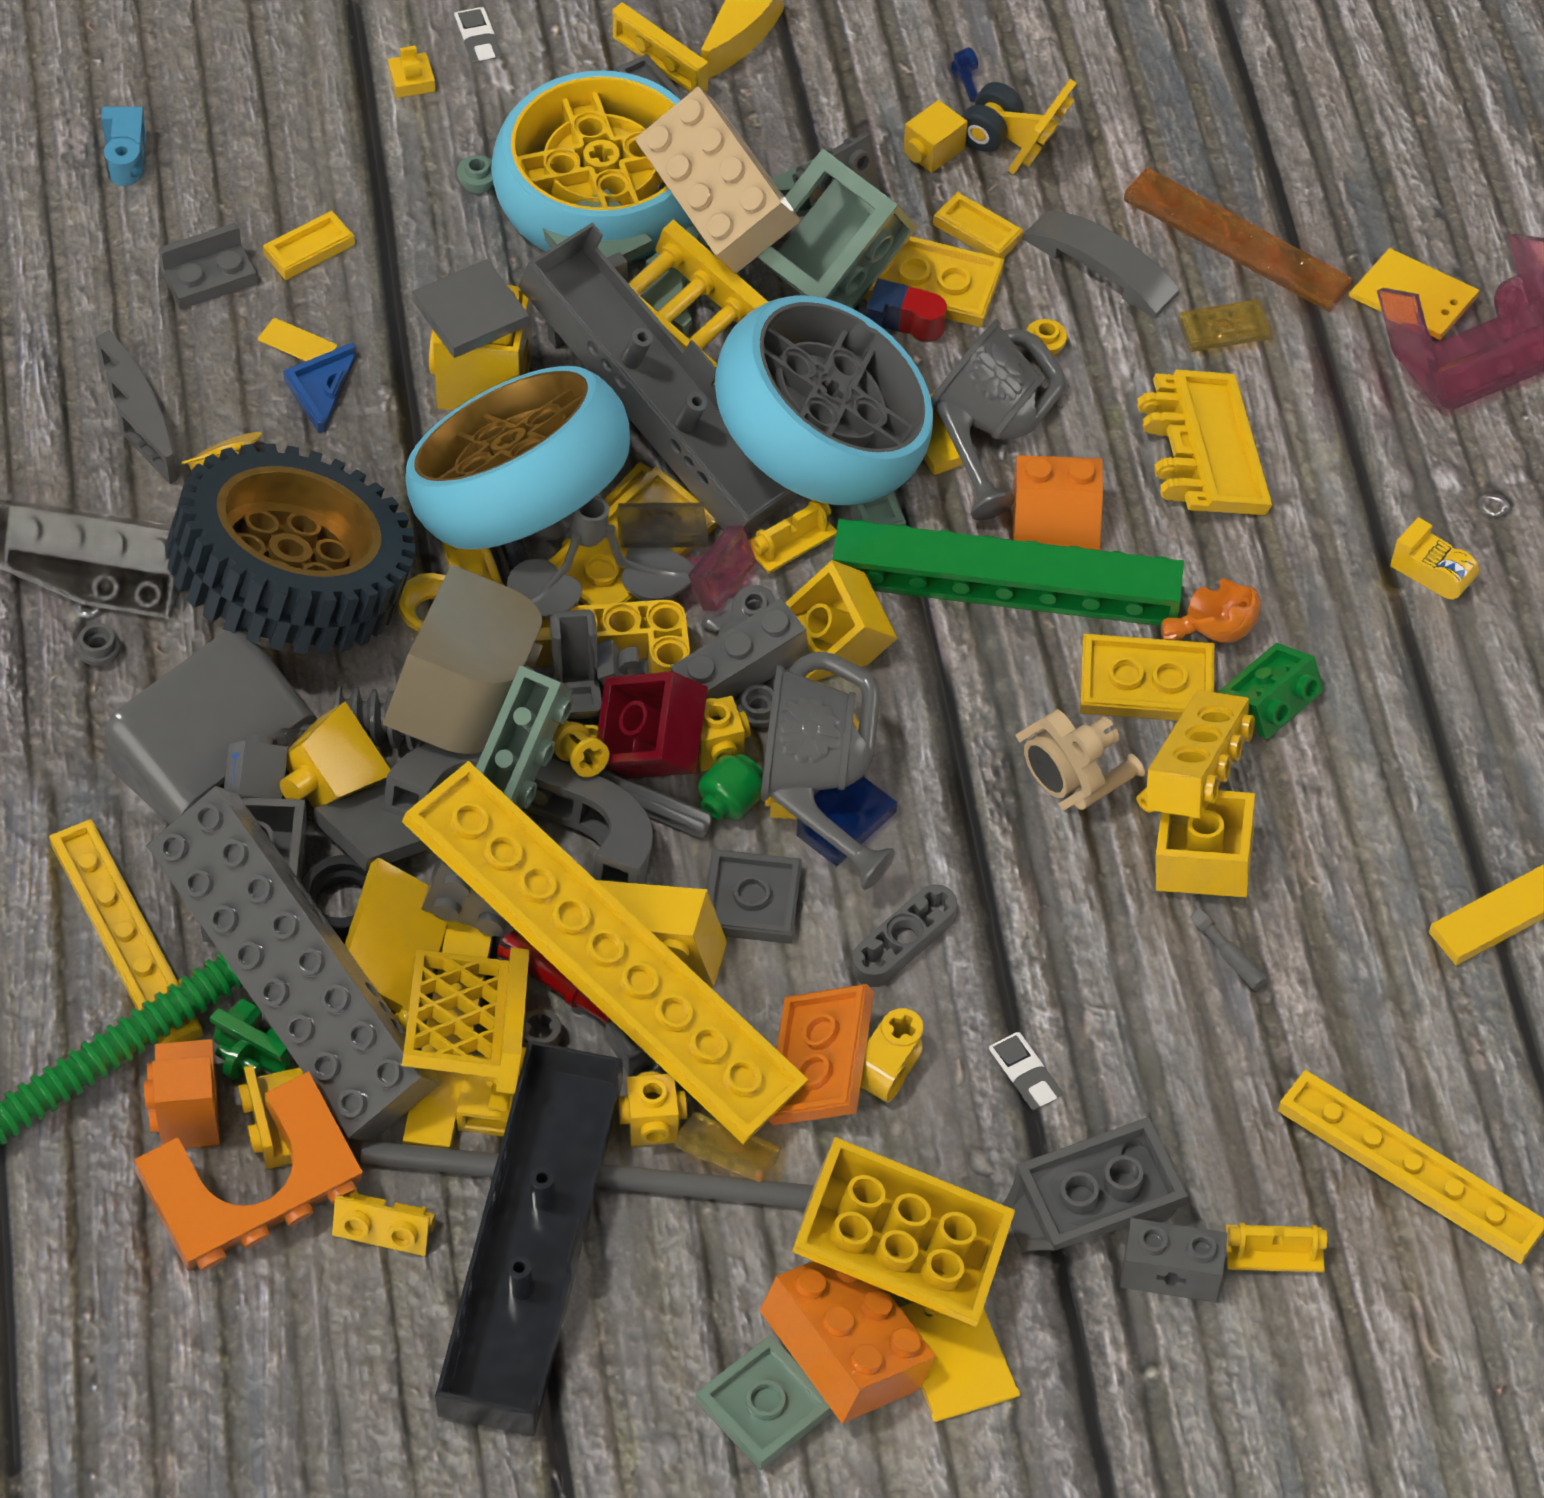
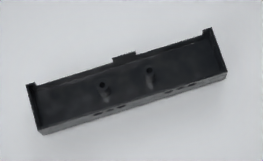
M528 1040L435 1394L438 1417L535 1437L618 1105V1098L623 1085V1062L621 1058Z

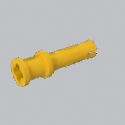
M567 720L564 724H558L552 738L555 741L554 753L561 760L570 761L572 769L579 776L593 777L599 774L609 760V750L604 742L597 738H591L589 730L581 723L569 722ZM584 758H588L592 763H586Z

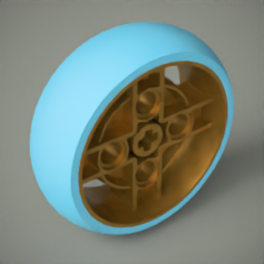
M558 366L533 371L482 392L453 410L434 425L411 452L406 466V488L414 514L436 538L460 549H484L507 544L553 525L593 499L614 479L623 467L630 445L629 422L624 405L615 391L603 379L577 366Z

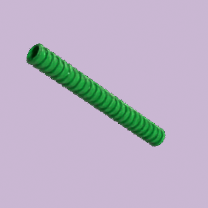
M220 952L217 953L214 962L210 959L205 961L203 969L200 970L197 967L193 969L191 977L188 978L184 975L179 978V985L170 984L167 986V993L158 992L155 994L153 1002L149 1000L144 1001L141 1010L132 1009L129 1012V1018L126 1019L122 1016L117 1019L118 1025L115 1027L111 1024L106 1026V1033L103 1035L98 1032L94 1034L91 1043L87 1041L82 1042L80 1050L75 1051L71 1049L68 1051V1058L65 1060L61 1057L56 1059V1066L53 1068L48 1065L44 1067L41 1076L36 1074L30 1076V1083L27 1085L23 1082L18 1084V1091L15 1093L10 1090L4 1094L5 1099L0 1101V1145L3 1146L8 1142L7 1137L9 1135L13 1137L18 1136L21 1127L24 1126L28 1129L33 1126L32 1120L35 1118L38 1120L44 1119L47 1110L51 1112L56 1111L59 1102L62 1101L66 1104L71 1101V1094L75 1093L78 1096L83 1093V1086L88 1085L92 1087L95 1085V1078L100 1077L104 1079L107 1077L109 1069L112 1068L116 1071L121 1068V1061L125 1060L128 1063L133 1060V1053L142 1054L145 1052V1045L148 1043L151 1046L157 1044V1037L160 1035L166 1038L171 1034V1028L174 1027L176 1030L181 1028L183 1020L186 1019L189 1022L193 1020L195 1012L198 1011L202 1014L207 1011V1004L216 1005L219 1003V996L228 997L231 995V988L240 989L243 987Z

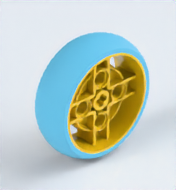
M616 71L573 73L551 80L533 90L513 108L505 119L496 138L492 156V180L497 199L512 225L521 235L543 251L551 249V246L545 241L543 228L570 237L593 222L603 234L602 241L631 238L642 234H647L652 240V251L629 262L656 253L655 248L662 229L674 219L686 230L693 222L667 185L656 193L659 183L664 181L637 144L635 138L681 100L672 92L651 80ZM546 144L544 151L536 152ZM608 189L611 194L605 193L604 190ZM581 201L599 203L600 207L581 206L576 203ZM607 202H619L622 206L608 207Z

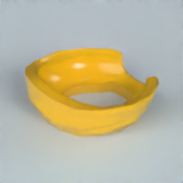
M422 573L406 581L398 603V612L409 627L419 632L423 621L417 617L416 608L425 600L435 599L446 575Z

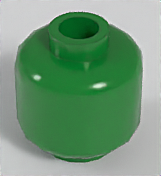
M743 754L721 756L698 781V791L703 799L700 802L702 809L711 813L715 820H721L722 818L731 821L741 820L761 799L763 771L752 759Z

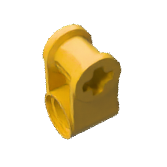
M897 1008L890 1011L884 1016L882 1022L867 1041L860 1088L887 1103L892 1101L897 1095L906 1076L922 1054L921 1037L923 1035V1021L916 1012L907 1008Z

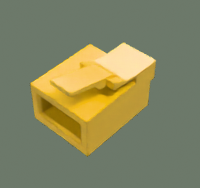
M522 1047L518 1078L525 1056L526 1047ZM469 1054L470 1057L488 1059L486 1056ZM464 1074L456 1110L457 1131L503 1137L514 1094L496 1092L497 1078Z

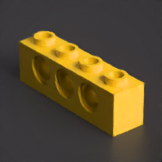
M1202 690L1196 691L1148 768L1146 810L1200 819L1208 803L1216 801L1220 783L1227 782L1231 764L1233 761H1239L1244 742H1250L1252 739L1255 718L1253 715H1248L1249 698Z

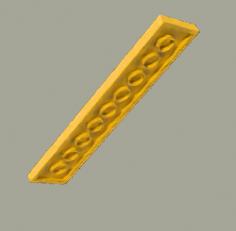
M467 761L405 813L402 823L742 1144L749 1140L808 1081V1078L470 761Z

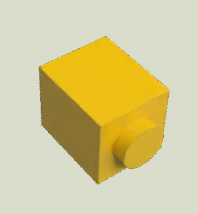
M937 100L905 123L903 152L911 161L919 163L930 173H933L965 149L968 121L943 102Z

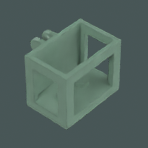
M822 148L787 193L785 199L796 213L827 173L834 180L780 250L776 251L770 246L756 258L767 269L801 295L829 299L855 309L918 226L897 203Z

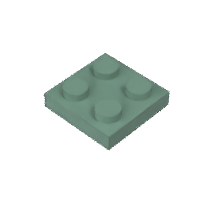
M771 1335L697 1391L695 1402L760 1471L834 1413L799 1364Z

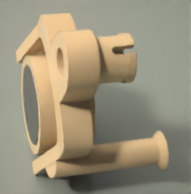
M1056 709L1015 735L1020 743L1034 733H1037V735L1025 743L1024 755L1032 775L1050 795L1056 798H1064L1074 792V794L1058 803L1062 811L1072 805L1083 810L1135 776L1143 777L1145 775L1141 761L1134 754H1128L1127 761L1105 775L1102 774L1096 759L1104 754L1105 748L1119 741L1117 729L1107 734L1104 733L1105 729L1113 725L1112 721L1107 717L1099 718L1097 722L1090 726L1082 725L1075 729L1067 716L1059 709Z

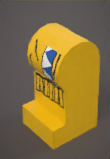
M1418 517L1396 540L1390 567L1438 595L1454 600L1479 575V565L1468 552L1462 549H1454L1452 545L1432 534L1433 525Z

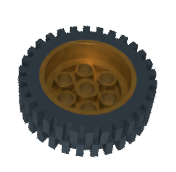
M253 444L241 445L239 454L230 447L221 450L219 458L214 454L207 456L203 465L198 463L192 469L191 475L187 476L166 541L165 559H169L167 566L169 574L177 575L174 584L179 592L189 591L186 600L193 608L204 604L203 616L211 622H214L219 617L225 620L223 626L225 631L235 633L240 627L248 632L246 636L248 641L258 644L260 637L271 640L270 648L280 651L283 650L285 643L293 644L294 653L307 654L309 646L315 645L318 654H330L334 643L343 652L351 650L354 641L362 646L370 641L371 635L378 637L383 632L385 625L388 626L393 619L416 550V544H412L415 537L413 528H407L409 522L405 512L396 513L399 504L393 497L382 499L384 488L377 482L369 486L364 484L366 474L357 469L351 474L343 471L346 463L334 458L332 464L329 465L321 462L322 453L312 450L308 458L299 455V447L287 445L285 453H279L275 444H263L261 452H257Z

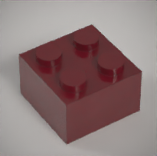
M674 671L605 678L597 739L604 742L609 750V760L604 769L627 779L696 774L708 686Z

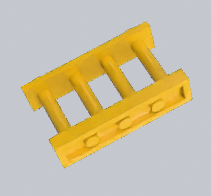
M674 219L662 229L655 251L660 255L628 283L640 297L646 289L670 268H676L691 281L659 311L655 310L640 297L684 350H686L690 340H693L702 351L733 321L739 323L748 313L768 302ZM702 294L707 295L722 309L691 338H688L671 322ZM702 351L707 356V358L712 362V364L717 368V363L712 358H710L704 351Z

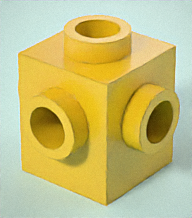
M733 696L706 699L698 756V765L701 772L708 770L723 755H744L745 738L751 735L750 725L745 711L738 712Z
M650 1071L641 1073L638 1076L626 1077V1095L619 1096L618 1111L620 1125H629L631 1147L678 1143L679 1120L687 1119L685 1091H676L675 1080L669 1074Z

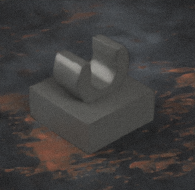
M612 639L597 644L598 680L603 686L607 677L649 673L648 661L643 660L639 662L637 647H629L621 651Z

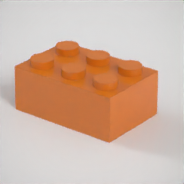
M815 1261L777 1275L759 1310L842 1424L917 1392L937 1357L888 1291Z

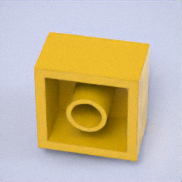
M1218 790L1216 801L1208 803L1200 819L1161 812L1156 848V891L1247 897L1254 837L1255 793Z

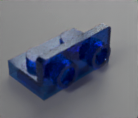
M864 775L855 783L846 787L845 790H838V788L820 790L816 795L814 794L815 803L818 808L860 845L897 812L898 802L866 779ZM797 818L796 836L837 867L848 857Z

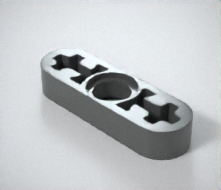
M936 884L924 887L860 942L853 951L852 974L854 978L861 984H868L869 987L881 986L920 954L954 923L957 898L953 891L943 885ZM928 904L933 907L942 904L944 905V912L935 909L927 915ZM925 917H926V925H925L924 922H923V919H924ZM906 927L912 929L917 934V938L911 943H900L892 937V932L898 928ZM883 945H884L885 949L887 950L884 954H883ZM882 955L881 967L875 964L869 967L864 966L865 959L874 962Z

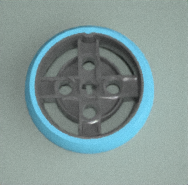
M800 295L775 299L754 309L736 324L729 333L719 354L715 373L716 398L721 417L730 435L743 453L760 470L780 485L801 496L832 505H856L872 502L892 493L909 480L926 455L932 435L933 410L931 397L923 376L908 353L889 333L868 317L848 306L816 296Z

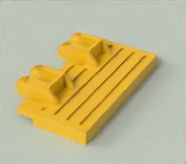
M1176 369L1173 375L1156 373L1153 377L1156 393L1153 391L1143 393V395L1137 398V406L1139 412L1147 415L1142 419L1144 432L1151 435L1168 436L1174 458H1161V460L1154 464L1156 477L1163 480L1166 479V481L1160 484L1162 498L1168 501L1186 502L1188 510L1266 515L1272 506L1236 375Z

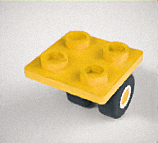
M1070 78L1044 115L1023 113V101L1019 94L1010 86L1000 82L986 84L976 96L975 105L969 107L962 115L968 121L966 143L976 150L992 152L999 148L1005 138H1008L1021 147V150L1007 171L1014 175L1022 163L1030 167L1043 148L1037 142L1044 145L1060 124V121L1054 117L1056 116L1062 120L1075 101L1069 94L1077 82Z

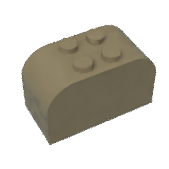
M451 564L408 653L382 725L447 751L462 754L483 752L519 666L533 670L543 647L535 643L542 625V616L536 605L526 596L512 588Z

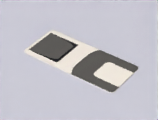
M484 7L454 13L472 62L502 56Z
M1016 1032L989 1046V1050L1031 1109L1036 1110L1063 1095V1091L1020 1032Z

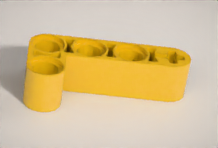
M672 600L579 605L571 610L590 609L595 613L597 644L612 639L621 651L629 647H637L639 659H648L649 673L671 671L670 666L690 655L686 614L684 608ZM550 618L542 619V625L535 643L543 646L535 667L552 666Z

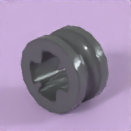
M537 1008L524 1014L522 1047L527 1048L528 1040L555 1046L561 1044V1022L553 1011ZM542 1026L549 1028V1035L543 1038L541 1033L539 1038L532 1036V1029L534 1027H538L539 1031H541Z

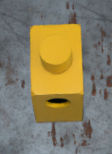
M345 701L319 717L288 749L286 768L290 774L280 781V790L286 799H303L306 797L311 806L316 808L368 789L387 778L391 769Z

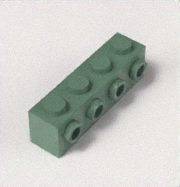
M519 666L476 766L484 776L521 810L522 808L527 809L531 805L537 791V783H534L540 766L545 767L549 763L555 749V741L552 738L558 724H564L567 721L573 707V699L570 698L573 690L557 680L523 666Z

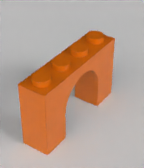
M309 1071L265 1093L264 1104L289 1150L292 1170L288 1180L271 1198L253 1205H235L220 1200L203 1185L178 1137L134 1159V1170L187 1271L196 1266L201 1271L210 1269L227 1258L225 1251L241 1243L245 1249L250 1248L271 1235L268 1229L286 1221L288 1226L295 1225L310 1217L314 1213L312 1207L329 1198L331 1204H334L336 1195L347 1197L357 1191L355 1185L361 1181L363 1172Z

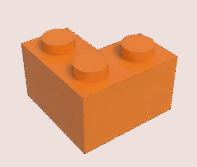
M212 1039L155 1044V1061L147 1063V1080H144L145 1106L149 1112L150 1132H159L161 1145L177 1137L184 1148L220 1145L217 1072Z

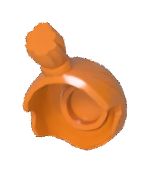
M1225 578L1219 580L1220 588L1215 591L1205 586L1200 587L1194 592L1189 601L1187 615L1182 616V618H1166L1162 621V639L1181 640L1185 635H1190L1197 631L1207 638L1220 643L1236 642L1247 636L1258 621L1261 611L1259 593L1252 586L1236 584Z

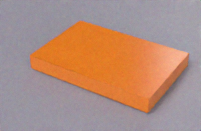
M868 984L784 998L776 1049L808 1078V1081L792 1099L768 1120L773 1126L857 1113L874 991Z

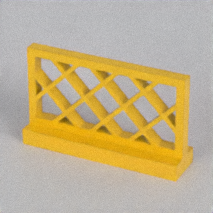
M511 947L509 961L416 949L402 1066L497 1078L496 1092L515 1094L522 1052L529 949ZM427 968L442 969L446 972L435 975ZM482 974L496 977L482 981L475 975ZM460 981L468 988L457 991L450 985ZM435 991L443 998L432 1001L425 995ZM482 997L490 1004L480 1007L473 1000ZM457 1007L466 1014L454 1017L448 1011ZM432 1017L440 1024L430 1028L422 1021ZM479 1023L488 1030L478 1034L470 1027ZM455 1034L463 1041L452 1044L444 1037ZM430 1044L438 1051L428 1052L415 1049ZM477 1050L488 1059L470 1057L467 1054Z

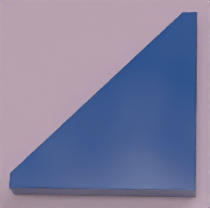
M353 342L283 370L284 381L318 433L325 431L356 359V346Z

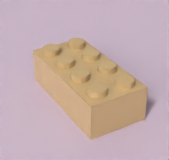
M699 86L635 138L637 144L711 250L736 274L801 221L720 106Z

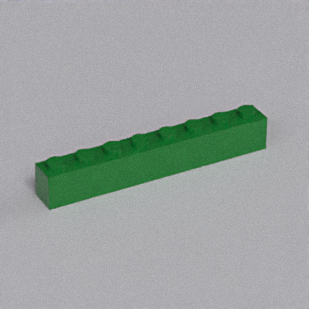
M838 519L832 558L833 561L865 572L873 590L876 592L1161 626L1162 621L1166 618H1178L1184 560L1169 559L1163 556H1142L1126 554L1121 551L1109 552L1084 549L1079 546L1051 545L1036 541L1002 539L990 535L977 536L954 533L948 530L936 531L911 528L906 525L894 526L870 523L864 520Z

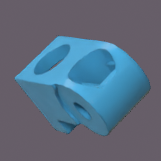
M102 107L101 121L105 143H108L104 148L108 178L116 185H132L143 174L147 132L143 107Z

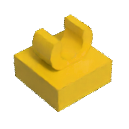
M416 45L400 48V57L388 59V71L396 98L435 92V79L427 52L417 54Z

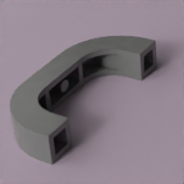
M429 743L412 750L402 757L387 775L383 810L404 817L410 808L467 761H470L476 767L482 752L475 754L455 753ZM550 759L545 767L540 766L534 783H537L535 797L531 805L527 809L522 808V810L579 830L597 841L601 847L595 857L593 878L595 880L645 884L653 832L650 819L641 804L626 790L600 776H579L570 765L554 759Z

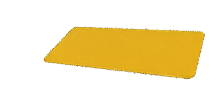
M273 318L258 337V341L304 361L337 348V344L277 318Z

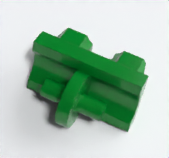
M243 998L228 1012L217 1008L210 1017V1022L216 1025L213 1041L218 1044L215 1055L225 1060L223 1075L231 1080H236L244 1073V1067L250 1065L254 1066L256 1076L261 1069L270 1074L290 1070L291 1054L272 1027L266 1034L256 1029L263 1020L262 1012L256 1005Z

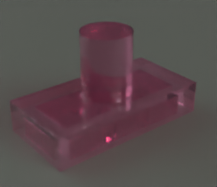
M742 525L727 526L704 556L686 557L689 563L695 566L688 576L703 611L719 610L757 562Z

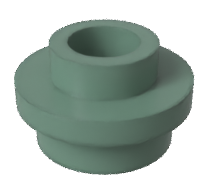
M473 155L459 163L457 177L467 191L483 193L492 188V159L482 155Z

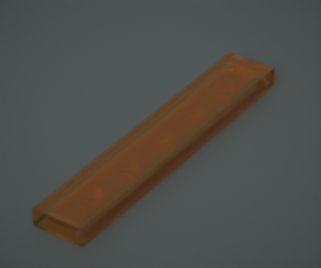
M1148 167L1125 190V202L1328 312H1331L1352 286V277Z

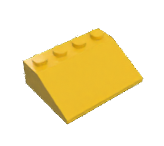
M834 1137L807 1203L792 1252L976 1327L979 1323L1015 1210Z

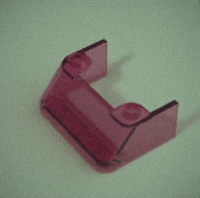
M1522 234L1508 236L1517 275L1503 281L1495 292L1494 305L1497 318L1435 344H1432L1431 336L1426 326L1419 294L1389 288L1377 290L1394 356L1436 406L1457 409L1544 372V238Z

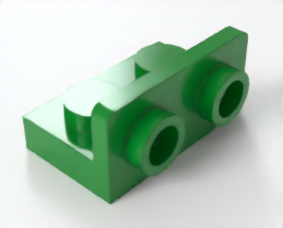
M1275 643L1220 689L1218 693L1249 698L1248 715L1254 716L1259 736L1269 739L1323 692L1324 688L1315 656Z

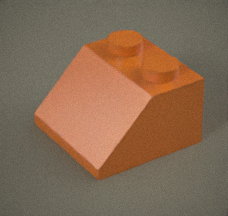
M1016 455L1013 480V496L1015 499L1013 502V540L1036 541L1043 544L1079 546L1084 549L1100 550L1103 502L1102 458Z

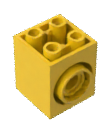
M507 285L529 314V326L456 358L451 355L432 329L429 349V371L431 375L435 376L437 409L455 410L482 392L505 381L529 373L533 355L531 301L518 286Z

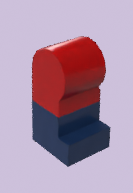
M877 278L867 305L866 317L883 329L886 328L907 334L911 333L918 340L930 342L939 339L945 331L947 304L936 293Z

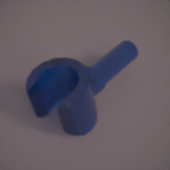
M968 47L954 53L951 71L954 76H960L969 101L974 102L978 94L971 71L978 68V59L973 49Z

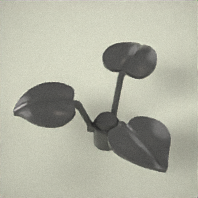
M595 496L572 514L534 533V535L544 540H555L563 535L571 539L562 567L558 570L553 563L543 559L525 560L515 566L510 572L507 587L520 592L530 599L539 609L542 619L550 618L554 612L571 611L580 600L582 586L578 580L566 574L571 568L578 546L580 544L584 547H593L605 537L608 539L617 565L625 568L622 573L623 586L628 592L639 599L646 601L671 599L699 579L701 571L685 557L666 547L653 543L633 544L628 548L626 558H624L615 537V526L607 524L609 505L603 498Z

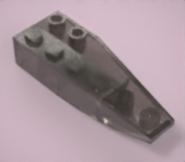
M0 499V569L83 605L165 619L172 617L180 595L179 590L174 584L177 575L169 574L167 568L169 559H165L166 541L171 528L170 524Z

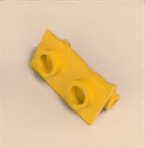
M812 500L806 508L789 518L784 519L767 530L760 529L756 532V536L743 543V546L770 574L836 536L837 530L827 520V516L831 515V509L826 503Z
M358 1191L351 1193L347 1197L336 1195L332 1236L426 1256L428 1233H432L434 1229L436 1214L428 1212V1207L426 1206L420 1208L395 1202L393 1208L386 1206V1200L358 1194Z
M1239 1222L1238 1225L1226 1224L1225 1231L1228 1233L1226 1243L1227 1270L1325 1271L1323 1249L1327 1248V1230H1322V1227H1317V1225H1311V1227L1245 1225L1244 1222Z

